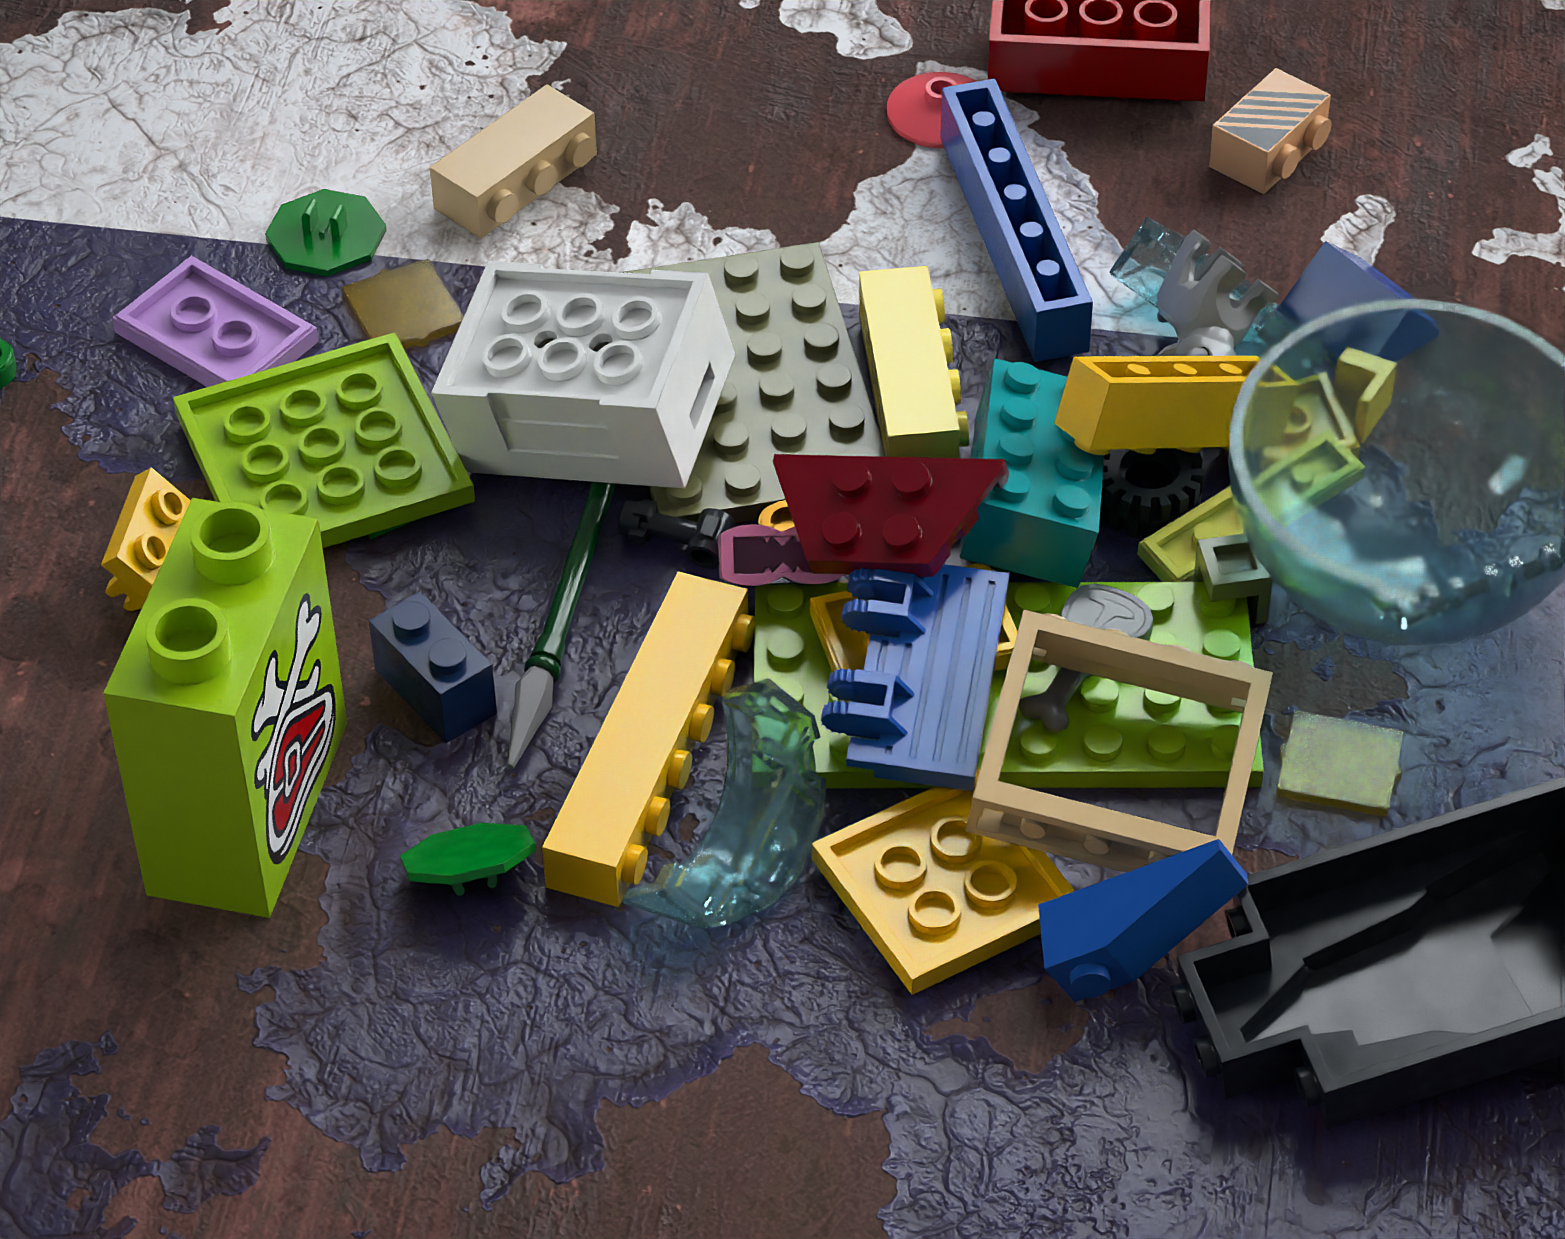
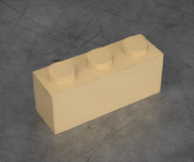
M546 84L429 167L434 209L480 239L499 225L509 221L514 214L540 195L549 192L554 185L579 167L586 165L591 158L597 155L594 112Z

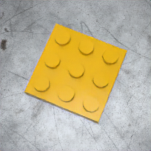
M977 767V773H976L974 791H975L976 783H977L978 776H979V772H980V769H979L978 767ZM935 786L811 843L813 862L911 995L1041 934L1038 904L1075 891L1044 851L966 832L974 791Z

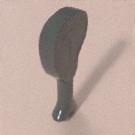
M1094 583L1080 586L1071 593L1061 611V616L1068 621L1103 630H1120L1131 637L1147 641L1150 640L1153 630L1151 609L1134 595L1108 585ZM1061 667L1046 691L1020 699L1019 710L1025 717L1041 720L1044 728L1049 732L1053 733L1067 729L1069 718L1066 706L1084 678L1093 675Z

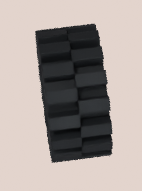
M1157 448L1153 454L1138 453L1130 449L1110 450L1109 454L1104 455L1100 518L1103 521L1110 517L1109 527L1117 532L1123 525L1128 526L1127 536L1137 538L1139 530L1148 531V536L1194 509L1201 504L1204 469H1202L1203 460L1200 454L1194 455V453L1184 452L1176 448ZM1137 479H1154L1165 483L1167 486L1157 489H1146L1135 486L1130 482Z

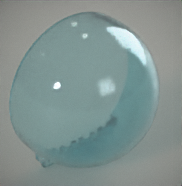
M1398 299L1355 305L1331 312L1294 330L1276 343L1249 373L1236 399L1230 424L1229 479L1231 493L1242 531L1257 560L1272 580L1307 612L1336 629L1365 640L1395 646L1430 647L1460 643L1484 636L1516 621L1541 604L1565 580V355L1541 336L1502 316L1475 307L1435 300Z

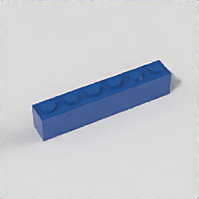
M995 78L943 87L941 92L940 138L1033 361L1038 362L1090 352L1092 298Z

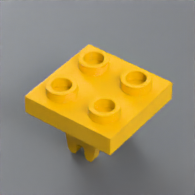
M152 467L135 476L101 563L106 570L114 575L108 583L105 591L106 594L111 597L126 594L127 597L123 607L127 611L142 609L191 501Z

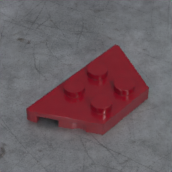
M774 454L772 461L813 574L850 575L855 569L859 570L862 567L863 569L869 568L871 570L876 568L912 573L918 577H934L950 557L953 544L960 538L965 537L979 519L976 510L994 486L1002 489L1009 477L1005 459Z

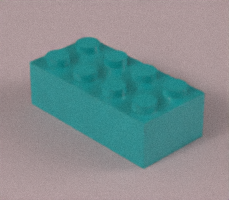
M994 358L976 411L971 458L1005 459L1009 477L1002 489L994 486L976 509L979 519L966 536L961 538L959 558L1078 588L1099 533L1104 455H1095L1079 449L1074 444L1075 439L1054 424L1068 377L1039 370L1028 363H1012Z

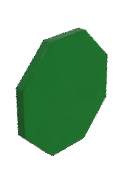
M322 189L281 204L265 236L266 241L285 268L331 276L371 261L386 233V224L365 196Z
M478 823L432 834L401 854L400 859L409 881L450 884L455 893L461 896L465 893L462 885L463 882L484 878L488 887L494 888L497 885V874L505 873L537 850L535 841L525 825Z

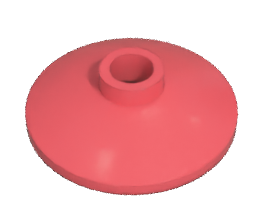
M929 72L913 76L900 83L891 92L887 100V119L889 124L898 135L911 143L929 148H944L940 138L942 88L977 81L951 72Z

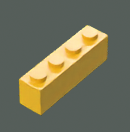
M1258 356L1074 357L1054 424L1075 439L1074 444L1079 449L1095 455H1107L1110 450L1130 449L1138 453L1153 454L1157 448H1176L1184 452L1198 453L1202 447H1221L1230 451L1242 452L1246 450L1247 446H1273L1293 380Z

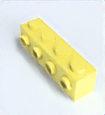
M928 266L859 271V319L885 456L959 458V447L969 446V424L966 411L956 412L955 405L961 404V386L958 369L948 370L947 367L948 363L953 362V347L950 329H940L939 323H944L945 321L942 289H932Z

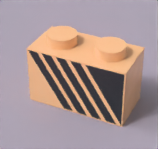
M1275 68L1213 124L1209 167L1265 194L1281 178H1288L1294 172L1298 162L1312 149H1319L1324 144L1331 130V120L1328 119L1331 95Z

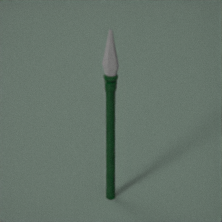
M592 482L542 634L537 638L530 658L525 663V674L516 683L507 763L509 769H514L537 729L552 708L553 684L558 681L561 674L560 667L566 647L565 639L617 483Z

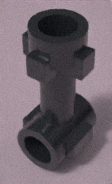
M643 498L641 502L628 499L620 515L618 531L619 534L628 536L629 542L641 545L645 541H649L651 536L688 545L685 554L692 563L703 568H716L719 566L718 535L734 528L735 522L728 513L715 508L702 510L696 523L657 513V501Z

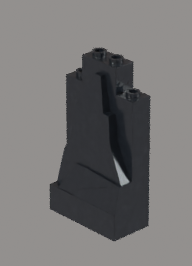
M1565 776L1247 875L1248 885L1233 897V908L1224 911L1227 927L1232 939L1177 956L1180 983L1171 986V994L1177 1014L1182 1024L1194 1023L1199 1037L1193 1039V1046L1200 1069L1205 1078L1216 1075L1226 1100L1295 1078L1297 1089L1305 1107L1309 1108L1316 1105L1328 1130L1517 1069L1555 1072L1559 1082H1565Z

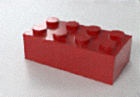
M992 0L988 80L995 78L1000 91L1009 93L1205 101L1210 45L1211 0Z

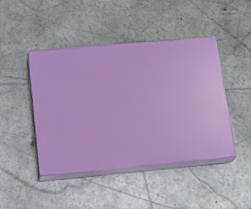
M192 255L112 318L115 333L206 387L294 362L319 342L317 327Z

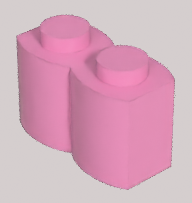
M741 525L728 529L718 535L719 578L732 584L744 586L764 585L774 582L781 577L795 583L822 584L844 576V574L812 573L795 526L781 532L764 525Z

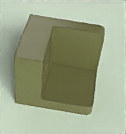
M1258 531L1198 540L1193 582H1205L1211 602L1247 597L1248 607L1254 624L1267 623L1273 574Z

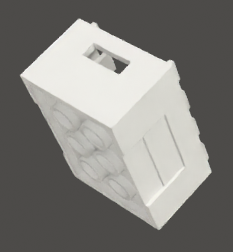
M488 261L431 394L456 453H458L467 472L685 488L735 357V351L708 273L652 270L651 274L546 269L542 264Z

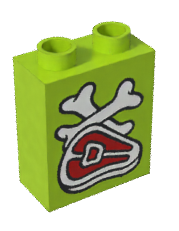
M192 498L103 694L146 895L270 918L348 724L318 518L264 510L246 502H216Z

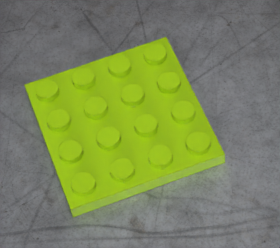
M395 332L173 397L176 416L216 502H246L264 510L318 518L322 548L475 502L474 485Z

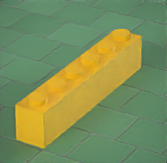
M677 572L543 844L546 888L619 907L629 884L638 885L647 863L648 843L652 835L660 837L666 827L670 812L669 799L674 788L683 789L688 780L692 766L691 752L696 741L701 743L706 741L714 717L713 705L718 696L726 697L731 688L735 673L734 660L739 651L746 653L752 643L756 619L754 616L748 615V589Z

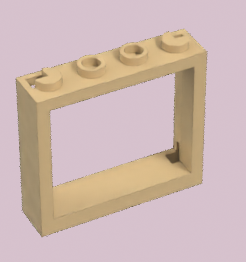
M1023 610L973 794L966 832L1125 873L1216 839H1220L1232 855L1273 672L1254 668L1243 661H1226L1194 653L1179 645H1163L1131 637L1125 632L1116 629L1103 630L1068 621L1056 614H1040ZM1031 659L1241 712V722L1215 836L998 781Z

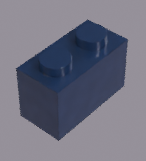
M421 591L369 620L375 670L445 743L497 714L492 664Z

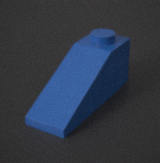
M1216 839L1038 904L1044 969L1074 1002L1085 998L1098 997L1105 994L1108 990L1131 983L1248 885L1247 873L1220 839Z

